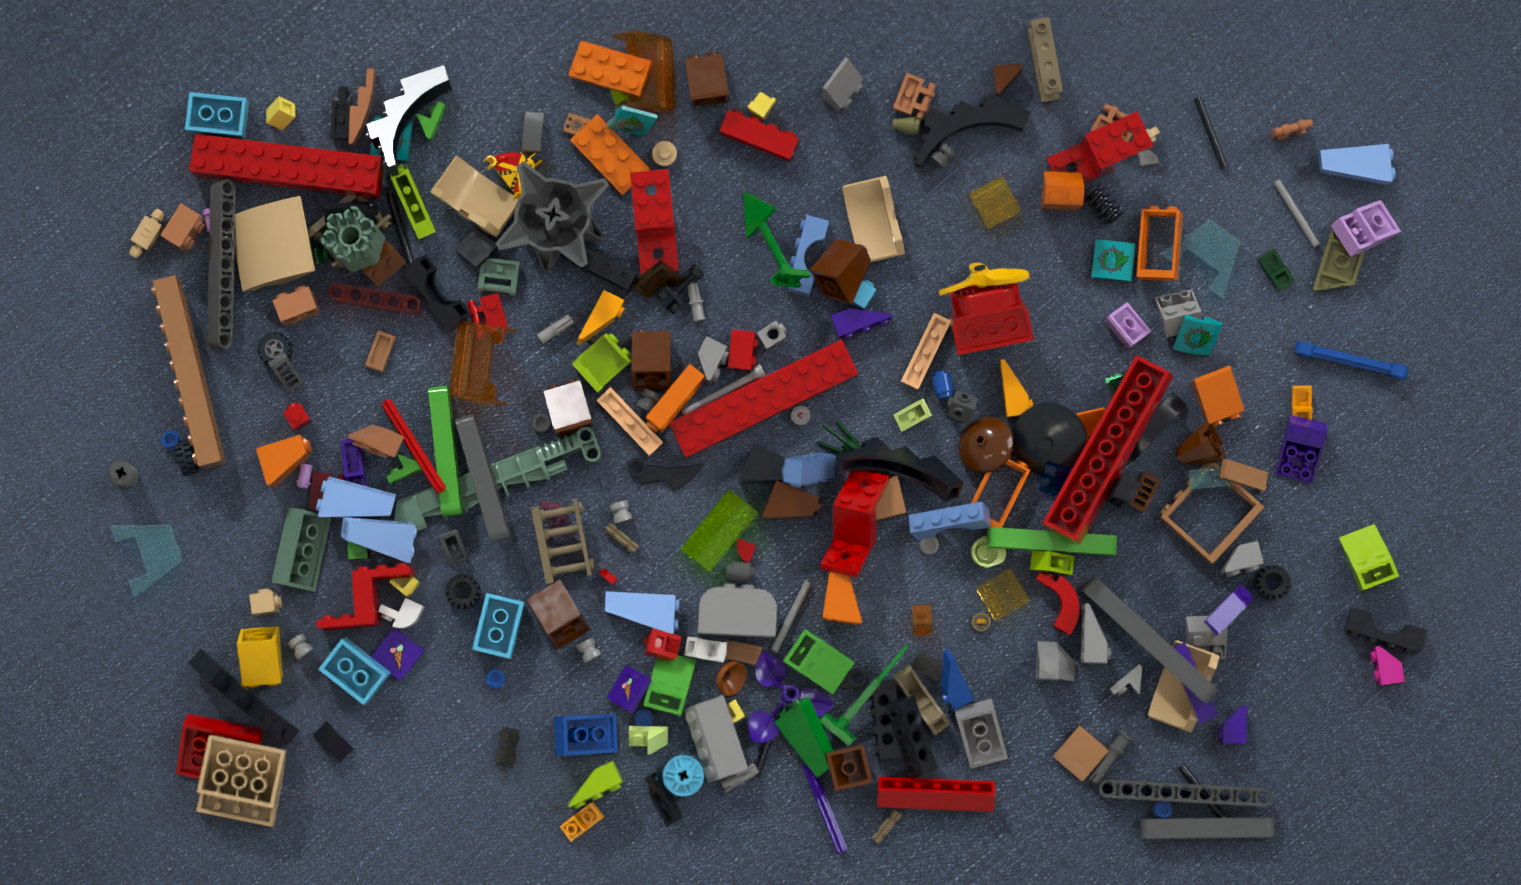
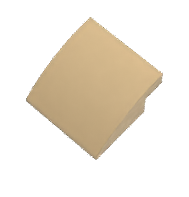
M301 196L275 201L235 214L234 250L242 291H254L271 285H285L315 271Z
M209 735L197 793H200L197 812L274 827L282 788L286 750Z

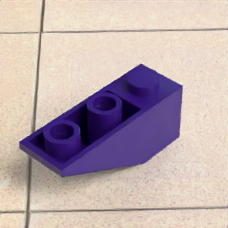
M849 308L830 316L838 339L843 337V340L854 337L853 333L861 331V333L872 330L871 327L878 324L879 327L887 325L893 317L889 313Z

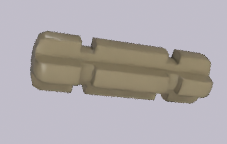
M610 523L605 528L609 535H613V538L622 546H626L627 550L631 553L638 549V544L631 541L620 529L617 530L614 524Z
M893 810L890 817H887L878 828L879 831L874 833L872 840L880 844L884 839L883 837L890 832L895 822H898L902 815L897 810Z

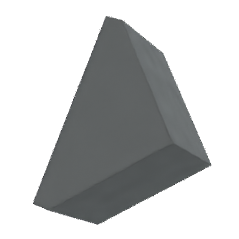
M457 529L439 535L450 565L469 559Z

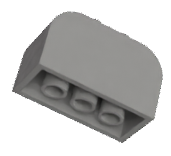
M724 584V587L709 589L703 594L699 604L698 634L776 638V601L769 592L755 589V585H743V588H735V584Z

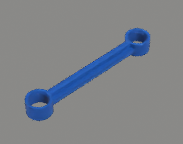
M1296 341L1294 353L1300 356L1328 360L1387 374L1398 379H1406L1409 367L1401 364L1381 362L1318 347L1302 341Z

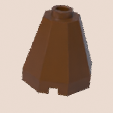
M1209 422L1201 424L1177 447L1176 458L1180 463L1182 462L1184 465L1217 463L1224 459L1225 449L1221 451L1220 448L1223 442L1213 425L1209 426Z

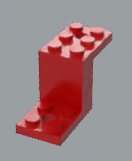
M1137 111L1085 134L1081 143L1046 158L1051 172H1068L1066 166L1070 163L1075 164L1077 167L1075 173H1082L1083 183L1085 184L1114 171L1118 162L1152 148L1153 143ZM1130 132L1133 135V140L1130 142L1124 141L1122 138L1123 133Z
M669 170L630 173L641 275L659 260H663L675 272H679ZM650 185L655 186L657 192L652 196L646 193V188ZM656 249L663 251L664 255L661 259H655L652 256Z
M851 471L833 504L834 539L820 564L821 570L858 578L876 542V506L889 483V476L870 471Z
M406 563L395 564V568L388 567V565H378L376 569L367 566L357 567V571H352L355 616L346 614L341 615L340 619H336L333 616H322V620H316L317 628L327 631L380 626L377 580L416 577L415 569Z

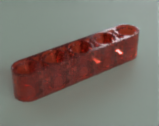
M339 283L331 285L328 290L329 297L336 303L408 315H417L422 310L421 301L412 295ZM342 289L343 293L340 297H333L334 290ZM355 292L361 293V298L358 301L352 300V295ZM374 295L380 296V301L377 304L371 303V297ZM393 298L399 299V304L396 307L389 305L390 300ZM412 301L418 302V307L415 310L408 309V305Z

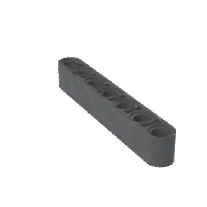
M474 413L455 419L492 543L510 538V529L477 419Z
M1274 817L1140 819L1141 839L1275 837Z

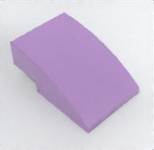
M1381 200L1360 207L1348 215L1339 217L1331 225L1350 257L1371 249L1401 232Z

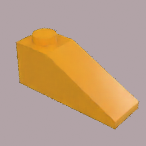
M603 290L576 344H583L612 324L616 317L620 318L625 309L622 307L624 300Z
M1002 359L999 363L1006 419L1020 417L1025 410L1033 406L1032 399L1029 400L1027 392L1005 359Z

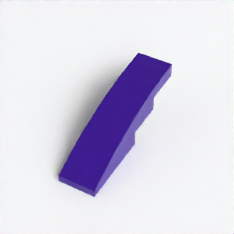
M351 439L342 440L341 449L346 481L367 486L362 448L353 445V440ZM353 516L351 518L363 519L370 518L371 516Z
M1185 642L1173 647L1198 670ZM1182 683L1200 723L1218 716L1212 700L1206 705Z

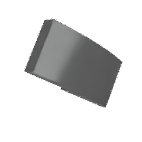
M525 112L522 152L541 153L544 138V113Z

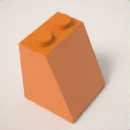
M1043 171L1041 209L1080 210L1083 206L1084 198L1082 173Z
M1230 366L1198 377L1190 383L1204 421L1209 422V425L1212 424L1216 427L1223 424L1222 420L1230 418V420L1241 417L1240 413L1245 411Z
M297 435L256 448L267 486L271 488L277 487L311 457L309 452L312 451V448L307 438Z
M829 572L822 620L861 625L862 619L849 576Z

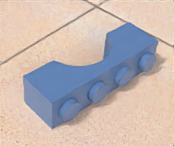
M809 215L806 216V220L802 219L799 229L802 231L801 238L797 237L794 248L798 249L796 257L792 256L790 266L793 269L808 270L804 263L805 253L812 245L824 242L829 225L828 220ZM810 273L811 276L809 278H802L800 280L802 285L800 288L788 287L787 291L810 297L814 282L812 274Z
M983 502L909 515L910 533L917 540L936 537V534L940 531L951 528L977 530L991 527L989 508Z

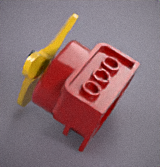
M972 263L969 265L971 275L960 283L939 290V296L951 292L950 300L953 313L950 316L958 355L1034 340L1029 312L1025 302L1021 299L1018 282L1029 278L1027 270L1004 268L989 270L984 264Z

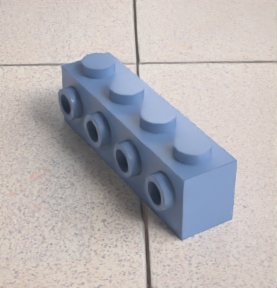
M818 452L786 458L782 470L783 482H788L793 487L827 482V479L834 478L836 455Z

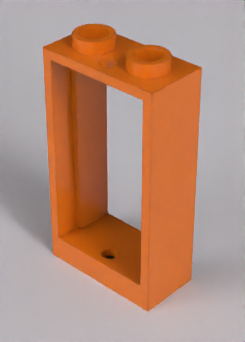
M1148 206V209H1142L1137 277L1140 280L1178 281L1183 213L1177 207H1166V210L1159 209L1157 206ZM1150 217L1176 218L1172 270L1146 269Z
M689 364L646 416L647 426L655 433L657 431L662 433L705 382V376Z
M1010 458L1004 464L1023 475L1000 521L997 522L990 518L991 527L1002 528L1030 472L1027 464L1021 461L1016 463L1010 460ZM992 472L985 474L971 503H977Z

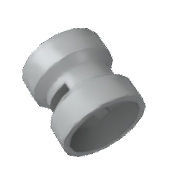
M627 500L609 505L611 512L614 514V524L633 519L628 511L629 504Z
M303 633L287 643L290 649H295L294 655L297 660L314 650L310 644L305 643L306 637Z
M593 637L576 646L577 650L583 654L582 659L584 663L602 655L599 649H595Z

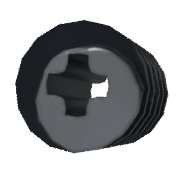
M1099 183L1086 194L1083 200L1084 202L1091 200L1088 205L1089 208L1096 206L1093 213L1100 212L1098 219L1105 218L1103 225L1112 224L1125 212L1118 213L1120 206L1113 207L1115 200L1108 201L1110 194L1103 195L1106 189H1098L1101 184Z

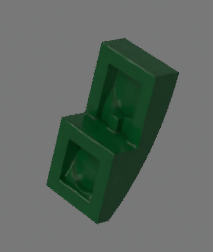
M1275 248L1257 258L1278 291L1295 282Z

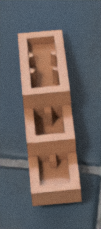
M367 69L366 87H358V106H350L349 145L351 147H355L370 113L375 91V69Z

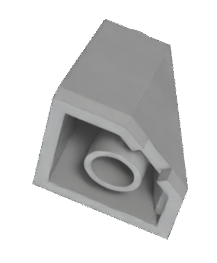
M1037 641L1036 680L1075 681V661L1057 642Z

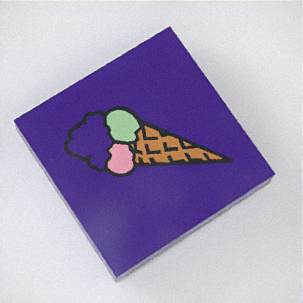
M394 627L371 657L401 681L424 653V650Z
M625 665L607 699L633 713L652 679Z

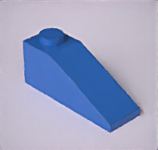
M946 649L944 650L941 689L944 695L941 697L947 706L950 704L955 711L973 701L974 698L955 659L949 650Z

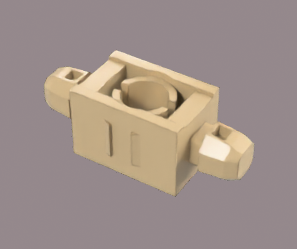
M159 209L154 210L151 214V219L144 216L130 239L135 243V246L132 245L130 249V255L136 259L143 253L142 249L150 251L164 228L159 224V221L162 222L164 218V212Z

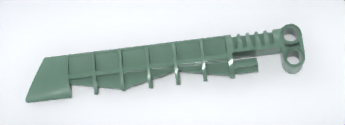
M582 427L578 431L571 433L569 437L565 435L562 440L558 438L557 442L552 440L549 445L544 443V447L536 446L490 464L497 489L499 490L503 487L508 497L510 494L507 485L526 483L527 488H531L529 482L545 479L549 481L551 476L567 471L568 468L564 459L546 466V463L582 450L585 459L589 463H598L602 459V451L594 432L588 427ZM584 432L591 433V438L588 441H582L581 435ZM593 449L597 450V457L589 459L588 452ZM470 472L459 476L463 511L469 512L470 508L479 503ZM433 487L397 500L394 521L411 522L415 525L417 531L428 528L424 517L442 515L439 493H436Z

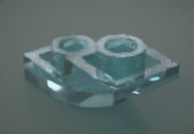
M1221 467L1189 470L1190 489L1230 486V481L1220 478Z

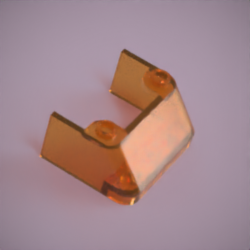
M638 30L612 35V39L625 41L627 54L652 61L641 97L638 98L630 95L627 104L615 106V110L621 106H626L649 113L672 111L675 108L673 43L671 39L667 36Z
M461 321L459 323L450 381V393L453 397L479 404L506 406L507 402L496 399L498 391L495 384L489 382L494 344H501L505 338V332L516 333V329L470 321Z

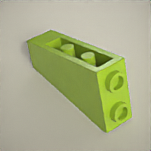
M401 164L398 165L399 175L392 177L390 173V177L417 238L421 239L436 232L408 166L403 167Z

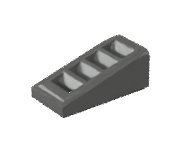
M285 352L268 362L288 393L305 383ZM285 363H287V365L284 366L283 368H281L280 370L277 369V368H279L280 366H282V365H284ZM289 368L291 369V370L288 371L287 373L281 375V373H283V372L286 371L287 369H289ZM294 373V376L287 379L286 381L284 380L286 377ZM296 378L298 379L297 382L288 386V383L292 382Z

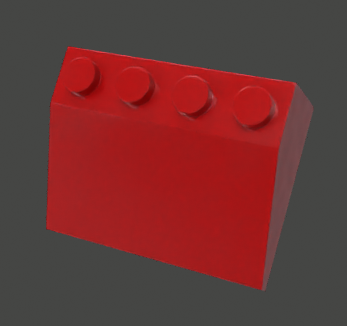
M188 713L182 725L176 775L200 779L209 735L262 745L264 729Z

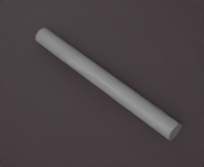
M1281 180L1275 181L1273 184L1313 248L1320 244Z
M804 581L771 650L778 652L812 585L810 582Z

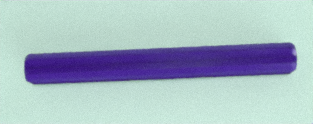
M803 764V771L836 853L845 852L847 850L846 844L819 777L815 776L807 764Z

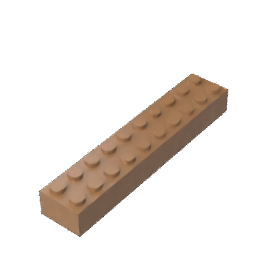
M176 275L154 280V286L151 287L153 297L158 300L156 310L158 316H161L163 321L160 326L163 335L165 334L167 337V342H165L167 353H170L172 357L169 363L172 372L174 371L176 374V379H174L176 390H179L181 397L178 398L179 404L186 414L183 416L184 424L190 430L188 440L190 446H193L195 453H192L193 461L204 470L225 465L226 460L182 282Z

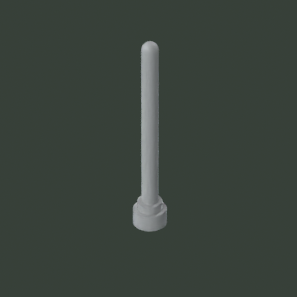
M758 364L753 367V370L748 375L682 410V414L686 415L754 379L758 380L765 377L766 374L761 365Z

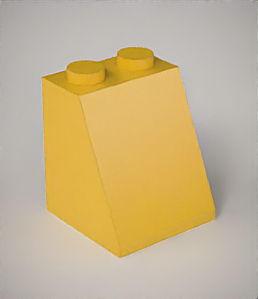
M279 626L241 629L237 648L242 684L249 688H255L259 685L276 686L281 683L283 671Z

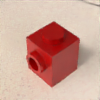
M300 403L290 404L286 407V411L283 412L294 431L312 422Z

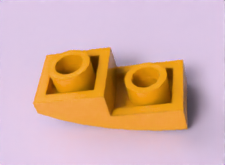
M591 802L563 823L560 828L572 842L604 818L594 802Z

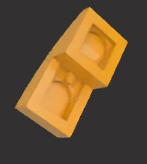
M1292 386V415L1312 420V386Z

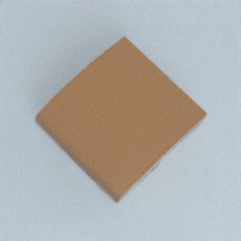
M1079 725L1053 757L1083 782L1109 750Z

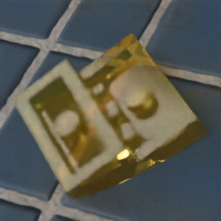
M1003 176L969 193V197L977 208L987 229L1022 212Z
M1012 568L1007 569L976 588L995 621L1031 601Z

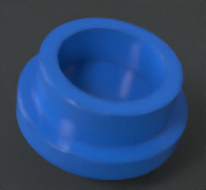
M170 430L162 435L161 442L165 448L173 450L175 449V443L181 442V437L177 432Z
M493 669L487 673L486 683L489 687L497 689L503 686L505 676L502 671Z
M640 709L634 716L637 726H650L654 720L652 712L648 709Z
M1157 801L1153 806V813L1157 818L1166 819L1172 814L1173 809L1169 801Z

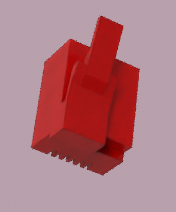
M652 628L649 637H644L643 644L647 645L644 655L669 662L675 661L681 636Z

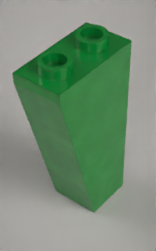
M807 696L802 701L798 698L790 704L792 707L790 710L786 708L778 714L780 718L774 723L815 776L818 777L829 769L826 753L834 752L811 700Z

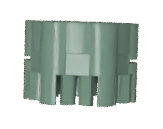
M352 206L351 210L354 213L347 209L344 212V216L341 213H336L335 215L332 213L327 217V227L329 230L325 231L323 235L326 239L321 237V242L347 270L356 272L359 269L375 265L379 262L385 236L372 220L365 217L358 207ZM359 238L356 243L351 244L354 239Z

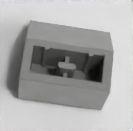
M1192 289L1155 297L1161 327L1166 338L1178 335L1185 314L1202 320L1201 309Z
M706 336L698 352V357L707 384L711 385L712 381H717L721 373L719 367L721 364L725 365L729 352H727L726 345Z
M1258 541L1235 547L1222 567L1221 575L1226 574L1227 577L1240 574V570L1245 569L1247 573L1259 569V566L1263 564Z
M1209 616L1186 617V644L1219 655V659H1226L1227 627L1217 636L1204 623Z

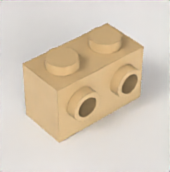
M261 589L258 590V594L249 595L253 615L260 616L280 613L279 608H282L281 596L279 597L272 590Z

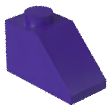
M1247 705L1240 706L1221 724V728H1218V740H1221V744H1246Z

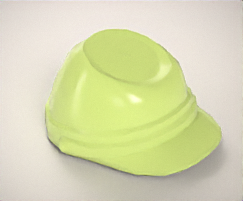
M982 536V538L977 539L973 543L971 557L979 566L989 568L1001 564L1005 560L1006 549L987 547V536Z

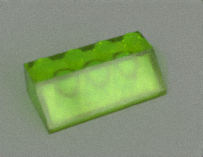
M728 490L680 550L707 572L711 573L757 517L758 512L743 499Z

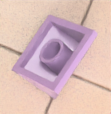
M1128 302L1104 320L1128 350L1151 332Z

